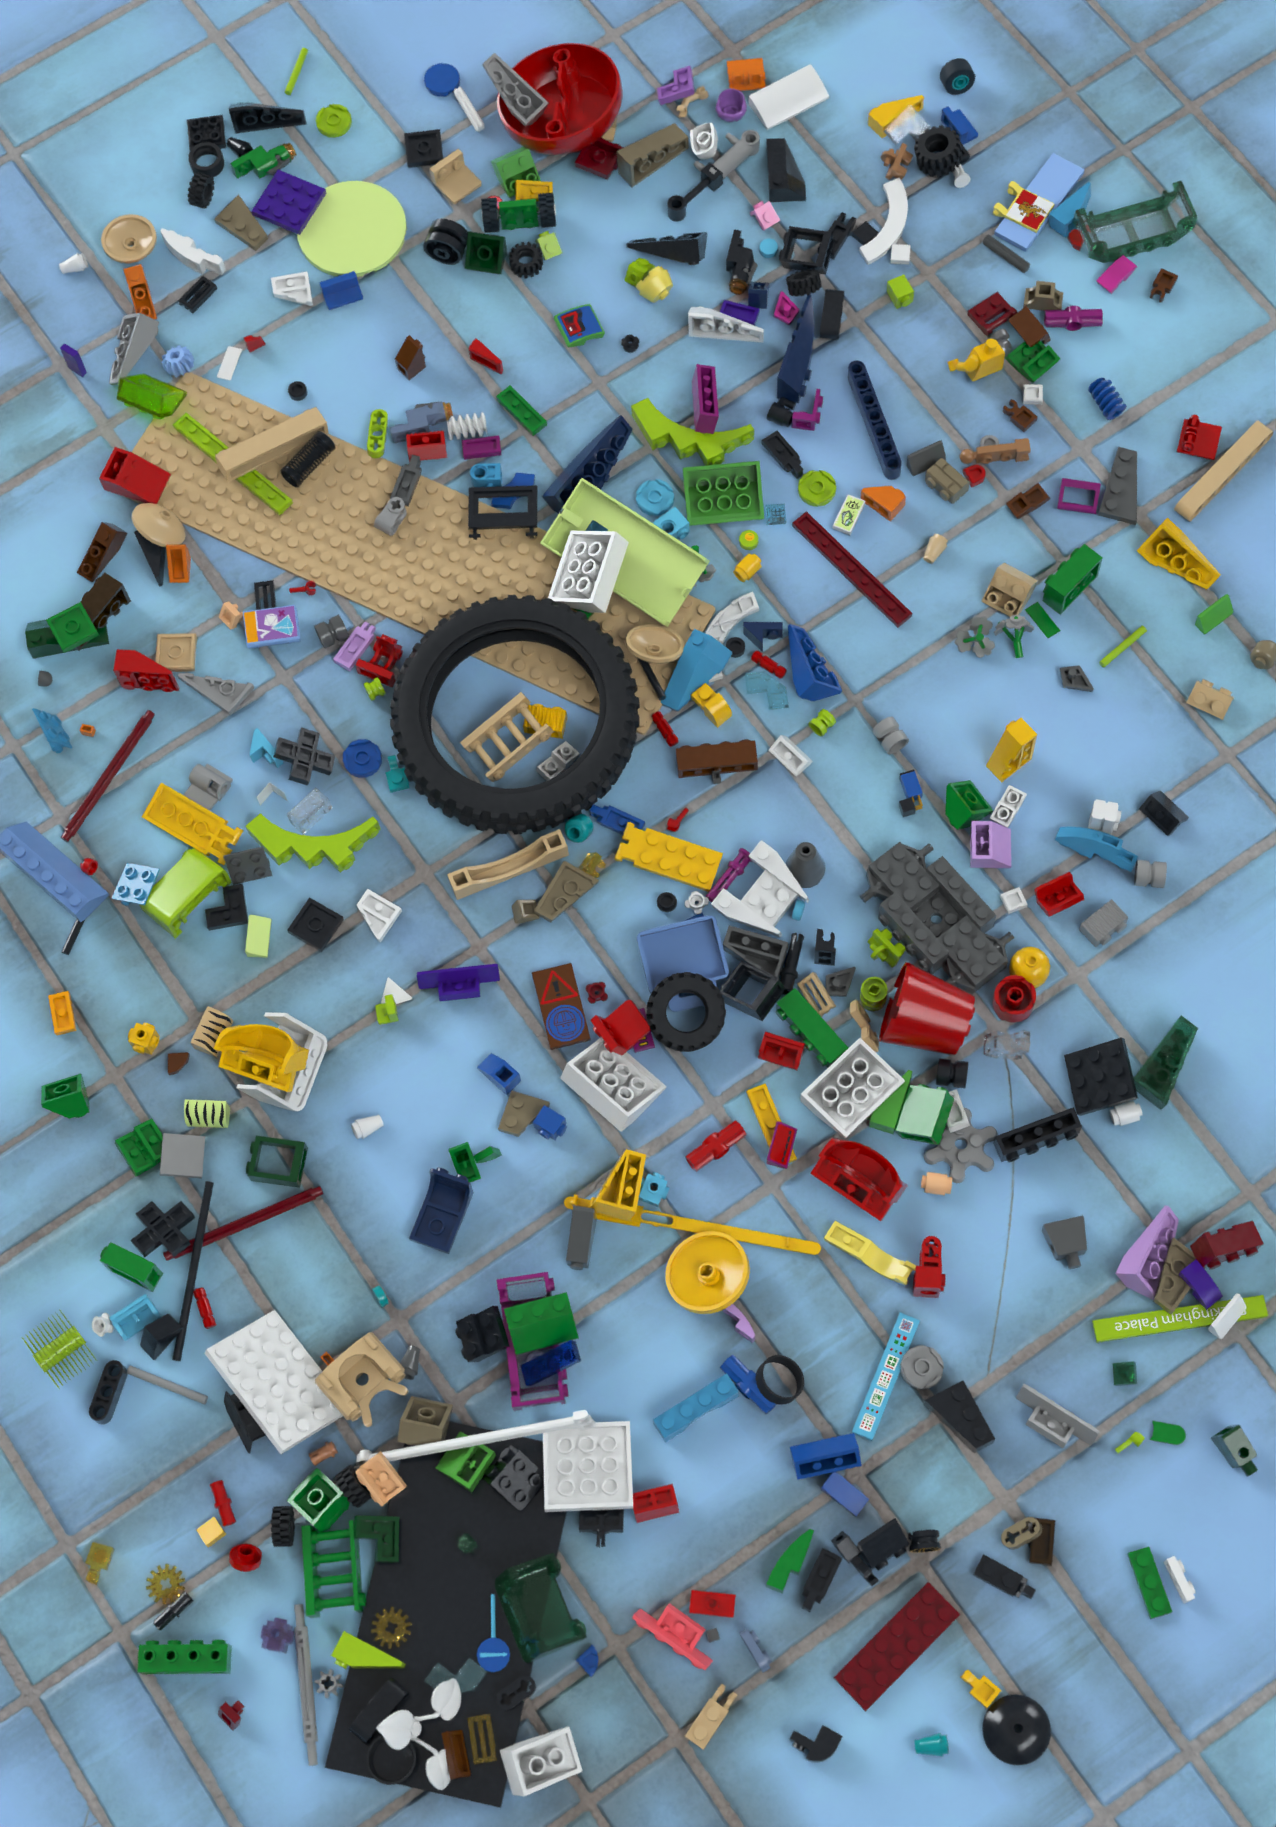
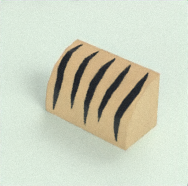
M207 1006L190 1042L193 1048L217 1057L219 1051L214 1049L216 1040L225 1028L231 1027L233 1020L221 1011Z

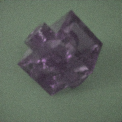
M274 1618V1621L267 1620V1624L263 1625L261 1630V1639H263L261 1648L287 1654L288 1645L292 1644L294 1639V1631H292V1626L287 1624L288 1620Z

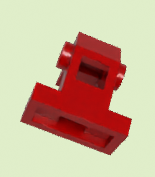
M382 634L381 637H376L377 641L373 647V651H375L373 658L369 662L358 659L355 666L358 674L370 679L378 677L382 684L393 688L396 680L391 670L396 661L401 659L403 650H401L402 646L397 644L398 640ZM382 656L389 658L384 667L378 665Z

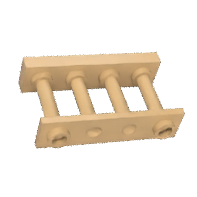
M522 692L460 742L468 752L476 751L490 769L485 775L492 782L501 779L508 769L541 742L547 741L554 732L547 724L543 727L527 709L531 702ZM518 713H521L536 731L528 739L524 737L512 722ZM503 726H506L520 743V746L513 752L508 749L497 735V731ZM490 738L505 756L497 765L482 747V743Z

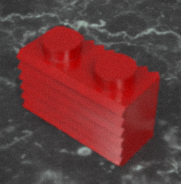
M443 430L441 432L430 431L429 433L422 432L406 435L409 462L412 455L420 456V461L447 458Z

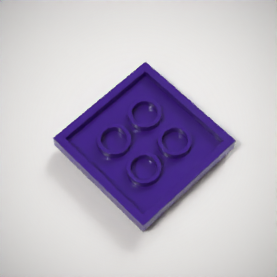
M277 170L251 212L257 218L300 235L327 194L326 189Z

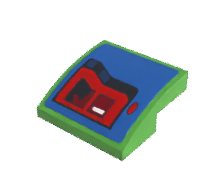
M591 304L571 308L555 315L553 318L567 347L585 345L586 340L603 338L605 334Z

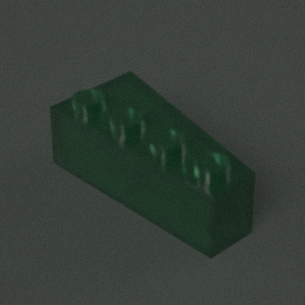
M1182 1015L1172 1024L1133 1076L1136 1091L1160 1110L1168 1104L1171 1092L1177 1082V1077L1198 1030L1194 1024Z

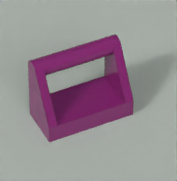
M1062 478L1057 509L1096 514L1101 483ZM1065 486L1094 490L1093 506L1062 502Z

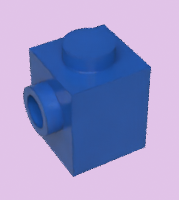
M545 1105L533 1121L534 1128L539 1130L538 1133L546 1139L552 1138L556 1140L567 1129L565 1117Z

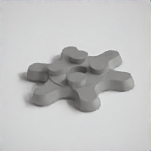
M964 1108L970 1126L950 1133L946 1125L940 1144L933 1149H928L924 1153V1160L928 1164L933 1165L940 1161L948 1163L950 1166L949 1177H952V1182L954 1183L963 1182L965 1170L969 1166H977L984 1172H989L994 1167L993 1159L984 1153L983 1148L986 1143L994 1141L995 1136H997V1130L992 1126L975 1129L971 1125L972 1113L967 1108ZM965 1140L967 1147L965 1149H958L955 1146V1141Z

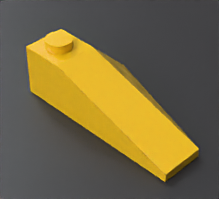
M1166 518L1137 549V552L1150 564L1160 566L1168 570V572L1184 577L1187 581L1205 589H1208L1221 576L1183 531L1169 518Z

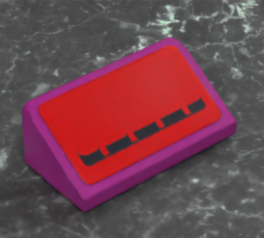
M777 1121L767 1157L768 1165L784 1169L788 1168L797 1134L796 1128Z

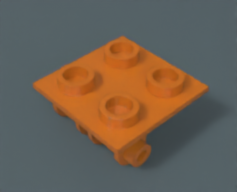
M763 58L727 61L730 89L745 91L766 87Z

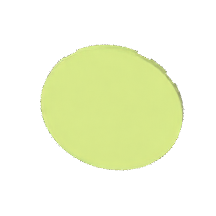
M346 181L326 187L327 194L300 235L297 234L300 248L306 259L317 269L333 276L355 271L356 276L360 277L372 271L376 272L389 264L400 252L405 242L407 231L405 213L396 197L383 187L364 181Z

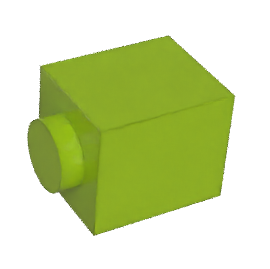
M904 274L887 281V294L896 309L906 307L913 302L914 290Z

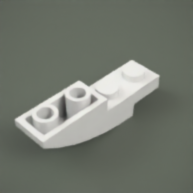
M163 228L160 230L167 248L184 265L202 275L206 269L220 275L224 274L226 268L221 257L208 254L200 248L197 249L194 240L188 236L183 237L173 230L168 231Z

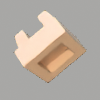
M228 601L223 603L219 618L231 630L236 628L237 624L244 619L243 612L237 610L238 605L231 604Z

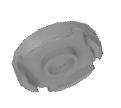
M916 1346L909 1349L902 1357L900 1363L901 1374L911 1387L928 1389L935 1386L943 1375V1360L940 1354L931 1347Z

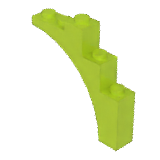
M649 398L631 405L632 417L652 450L662 448L670 442L680 460L685 457H691L697 452L705 466L721 464L724 462L725 453H731L737 447L747 445L754 440V428L751 424L738 429L714 432V434L701 433L679 425L665 417L655 408Z
M261 813L245 826L249 835L261 847L263 846L264 851L278 865L288 862L295 853L309 869L319 865L323 858L326 857L340 873L353 865L355 861L353 852L359 851L368 839H373L377 836L380 830L378 821L371 817L361 825L346 832L330 836H306L292 833L276 826Z

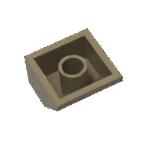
M411 1396L400 1419L398 1442L417 1446L444 1441L453 1405Z

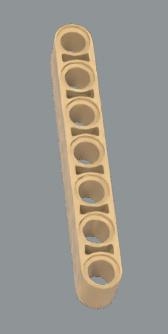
M1257 420L1179 500L1174 510L1189 522L1192 521L1270 440L1274 431Z

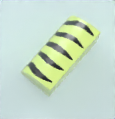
M185 1100V1123L187 1127L228 1128L230 1107L226 1101Z

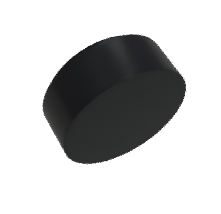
M296 381L288 387V393L292 400L301 401L306 398L308 391L303 382Z
M733 637L726 642V648L732 651L731 657L738 658L744 654L745 643L741 638Z

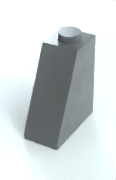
M573 1206L566 1256L567 1265H570L572 1269L583 1270V1268L589 1267L597 1222L594 1208Z

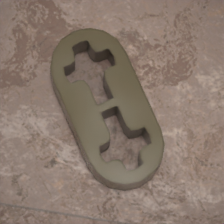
M1027 1517L1005 1529L1001 1534V1541L1009 1549H1018L1039 1537L1042 1533V1525L1037 1519ZM1029 1523L1036 1525V1527H1034V1533H1031L1030 1531H1026L1025 1533H1023V1531L1029 1528ZM1009 1534H1013L1014 1536L1020 1534L1015 1538L1014 1544H1012L1011 1542H1007V1540H1009Z

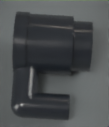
M781 397L777 403L774 402L771 405L766 419L781 426L789 427L793 417V412L790 409L794 410L796 403Z

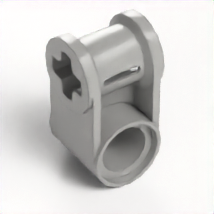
M399 497L391 498L382 512L376 517L374 527L389 536H393L407 515L404 501Z

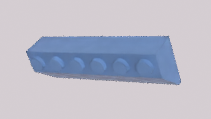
M23 822L7 827L0 834V852L80 922L84 921L110 895L29 823Z

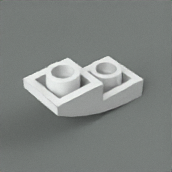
M565 741L552 751L551 756L537 767L536 772L548 781L565 771L579 757L580 753Z
M1008 785L990 819L1008 828L1027 794Z

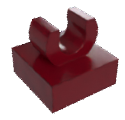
M239 1700L232 1707L225 1702L219 1707L218 1716L234 1731L240 1725L241 1717L239 1715L244 1711L243 1708L245 1706Z

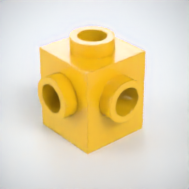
M145 1022L143 1025L136 1023L134 1028L130 1029L128 1042L134 1051L152 1055L154 1049L158 1046L160 1036L153 1025Z

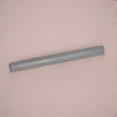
M129 1366L127 1370L129 1375L202 1404H206L208 1400L206 1395L133 1366Z

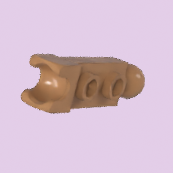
M1028 438L1015 439L1014 443L977 447L976 452L964 449L960 453L959 458L964 464H970L974 459H976V464H988L993 461L1006 462L1011 459H1015V462L1028 461V453L1031 452Z

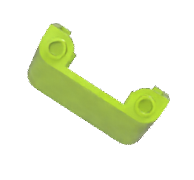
M188 849L183 853L182 858L152 887L146 904L139 906L176 939L182 933L179 927L182 922L184 924L187 922L186 917L212 891L217 892L219 890L218 886H229L232 881L227 871L197 849Z

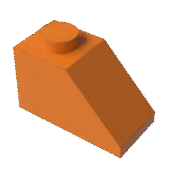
M892 486L869 487L861 490V499L865 500V504L890 522L905 506L906 496L901 490L895 489Z

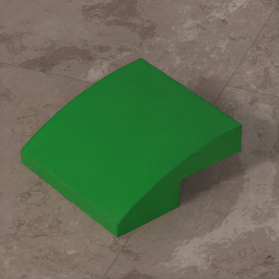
M1024 341L1005 358L1021 375L1032 383L1061 360L1049 345L1045 347L1041 341L1031 348Z
M152 1118L134 1127L132 1132L115 1140L116 1147L135 1177L161 1162L163 1135Z

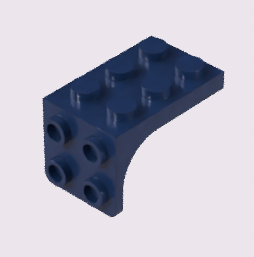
M437 1167V1169L431 1168L428 1192L409 1240L449 1254L474 1191L467 1177L460 1174L456 1176L450 1175L447 1170Z

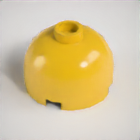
M1029 946L1015 952L1010 960L1008 970L1010 975L1022 976L1029 983H1032L1034 988H1038L1049 977L1051 967L1045 952L1039 948Z

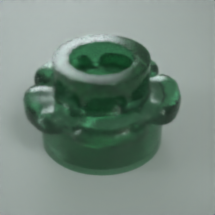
M464 1533L461 1537H457L459 1541L457 1546L462 1552L466 1554L474 1552L477 1543L470 1535Z

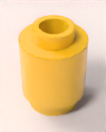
M748 553L735 566L733 573L736 578L741 582L750 580L762 567L761 559L756 554Z

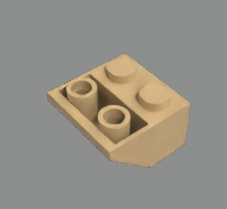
M1003 563L997 567L981 602L1010 617L1012 615H1019L1030 599L1038 580Z

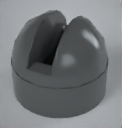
M39 671L38 686L46 687L51 685L53 681L52 675L47 671Z

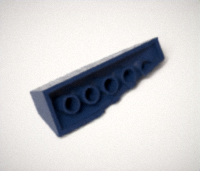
M811 295L806 297L801 310V317L803 318H798L796 330L793 331L792 341L788 344L777 377V398L785 397L795 403H799L800 398L805 396L807 389L805 383L810 380L812 370H809L814 341V312Z
M619 415L598 434L542 495V498L553 511L558 514L563 512V506L581 478L600 490L604 483L608 481L612 466H615L618 460L617 456L620 450H623L633 430L622 415Z

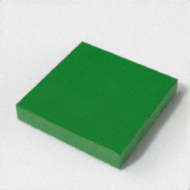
M81 602L46 619L63 653L99 636Z

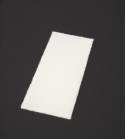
M228 346L217 378L231 380L242 349Z

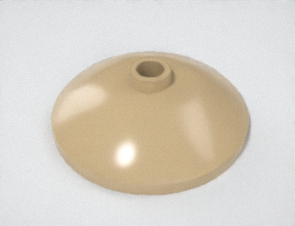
M133 214L123 215L112 220L103 230L101 237L102 247L107 256L120 263H134L144 259L152 252L157 241L156 231L152 223L142 216Z
M143 503L134 508L131 516L132 522L138 532L147 540L162 547H166L168 544L183 543L186 536L184 526L180 519L169 509L154 503Z
M652 624L634 627L627 633L625 641L626 647L635 657L655 664L669 663L678 659L682 655L685 646L682 637L678 633L667 627Z

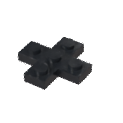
M301 727L297 743L281 737L278 738L273 757L292 763L288 780L308 786L312 770L330 776L335 755L317 750L320 733Z
M153 1201L136 1213L137 1218L146 1228L131 1239V1242L144 1257L161 1244L173 1257L190 1245L189 1240L180 1229L191 1222L195 1216L182 1201L165 1214Z

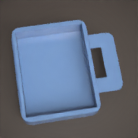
M703 916L648 929L637 935V945L650 994L663 979L676 973L691 972L703 975L706 979L711 980L716 987V981L725 979L729 974L717 920L713 916ZM679 994L675 995L668 1003L670 1010L673 1012L704 1005L702 1000L696 995L680 998Z

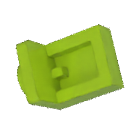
M546 231L538 235L539 238L535 242L539 245L544 260L562 254L554 232L549 234Z
M638 258L628 265L625 282L636 287L640 280L643 281L649 275L648 272L654 269L655 266L646 259Z

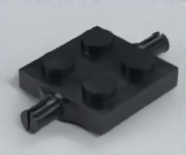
M624 1509L579 1511V1532L597 1534L596 1547H600V1539L601 1547H605V1534L623 1533Z

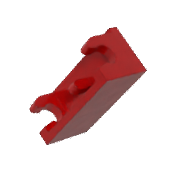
M765 1032L759 1049L758 1059L798 1071L805 1050V1044Z
M673 1484L633 1493V1510L637 1523L679 1513Z

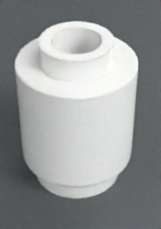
M1134 1100L1116 1105L1114 1109L1109 1110L1114 1126H1123L1140 1121V1116L1143 1115L1140 1104H1135Z

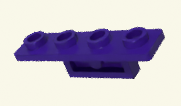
M498 964L421 971L417 972L419 989L438 988L439 1001H451L480 997V983L500 981Z

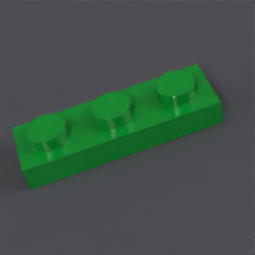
M511 385L496 396V400L532 436L547 426V421Z
M1150 1547L1129 1552L1127 1555L1149 1618L1154 1619L1172 1613Z

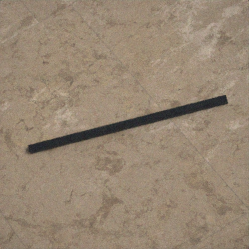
M209 1181L205 1182L179 1321L183 1329L176 1337L173 1361H181L214 1185L213 1182Z

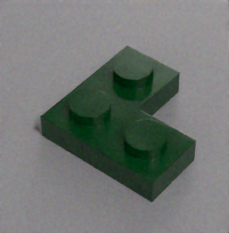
M354 1516V1539L375 1540V1562H399V1517Z

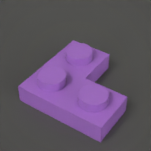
M690 65L673 71L674 83L657 88L660 105L695 94L693 72Z

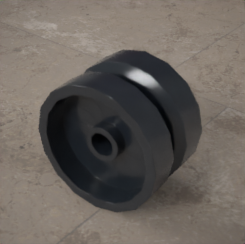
M445 218L434 220L423 244L424 251L428 256L440 263L447 265L460 263L464 249L467 246L468 231L453 220Z

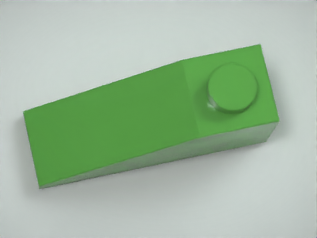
M908 1070L902 1076L905 1082L867 1118L870 1120L869 1127L894 1134L913 1071Z

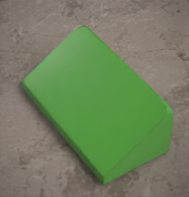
M1225 594L1197 616L1195 626L1203 634H1207L1233 614L1229 595Z

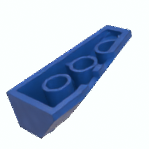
M789 624L788 635L792 675L797 695L802 699L814 702L840 694L842 689L833 671L829 672L824 665L826 663L825 659L815 652L816 646L805 629Z

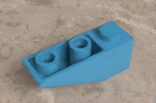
M1090 182L1080 187L1077 192L1071 197L1066 198L1060 206L1053 209L1049 214L1050 227L1065 238L1072 230L1077 229L1081 223L1091 197Z

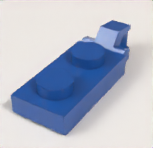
M593 804L590 809V815L597 818L596 822L622 835L627 822L634 823V828L640 830L645 826L643 820L610 805H604L601 808Z

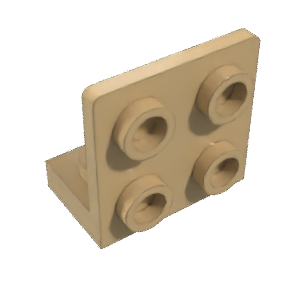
M459 149L429 168L432 182L453 204L458 203L482 186V182L464 164L463 153Z

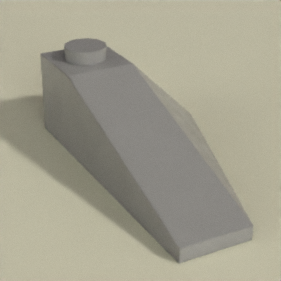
M142 313L123 316L117 335L120 343L114 352L117 354V360L112 364L109 384L117 385L122 383L157 336L158 321Z

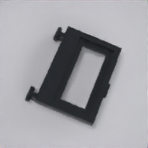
M537 485L470 487L468 529L473 530V534H469V538H473V540L481 538V534H477L479 529L530 528V532H526V536H530V538L538 536V533L534 532V528H537ZM528 497V512L479 514V498Z

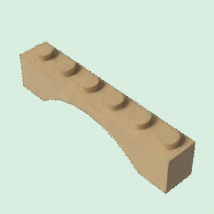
M559 829L541 836L526 848L510 856L483 865L464 867L447 874L456 899L459 900L569 855L568 846Z

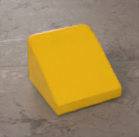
M212 1517L196 1529L208 1548L227 1535L215 1517Z

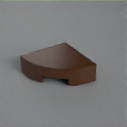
M189 1052L168 1054L169 1075L177 1074L188 1063Z

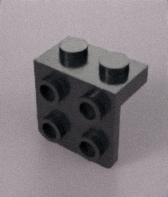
M512 1445L501 1452L499 1460L486 1470L485 1476L482 1478L518 1510H523L544 1485V1473L520 1450Z

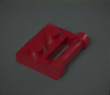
M996 292L968 310L967 315L986 336H989L993 333V330L1007 322L1018 312ZM1002 312H1005L1004 315L994 320L990 324L987 323L999 314H1001Z

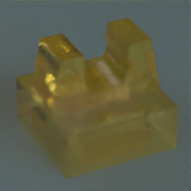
M597 852L587 854L578 869L594 878H598L600 874L596 872V866L604 868L606 864L601 859L602 856Z

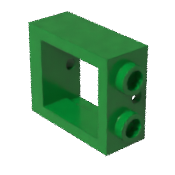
M112 1242L109 1243L108 1247L105 1246L101 1252L100 1262L109 1271L151 1292L154 1291L163 1275L162 1271L154 1263Z

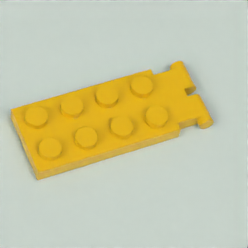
M160 783L142 815V818L207 856L213 854L218 857L217 862L225 865L224 855L231 854L233 851L227 846L229 843L235 846L244 831L239 827H236L234 830L227 825V820L164 783Z
M627 822L622 839L628 841V844L622 842L619 844L614 858L616 861L622 862L625 859L634 862L633 867L710 892L723 853L649 828L643 831L634 828V823Z

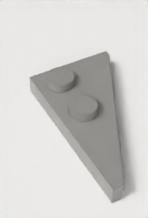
M179 673L177 675L181 681L229 715L237 709L254 689L252 683H235V680H223L210 676H205L204 678L194 676L191 673Z

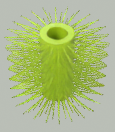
M68 1320L67 1322L71 1326L69 1329L62 1321L67 1328L66 1331L57 1322L64 1332L62 1334L54 1326L60 1335L58 1337L47 1324L56 1337L54 1340L42 1325L52 1340L49 1342L39 1329L48 1342L46 1345L37 1334L44 1345L43 1348L32 1335L40 1350L37 1349L27 1336L37 1351L36 1353L24 1340L38 1365L44 1372H47L57 1387V1383L48 1370L50 1369L61 1383L52 1370V1367H54L66 1382L55 1365L58 1364L66 1374L59 1364L62 1361L73 1376L63 1359H66L76 1372L66 1357L70 1356L76 1364L70 1355L73 1353L81 1363L74 1351L77 1350L83 1358L78 1348H81L85 1354L86 1352L81 1346L85 1345L88 1349L85 1344L86 1341Z

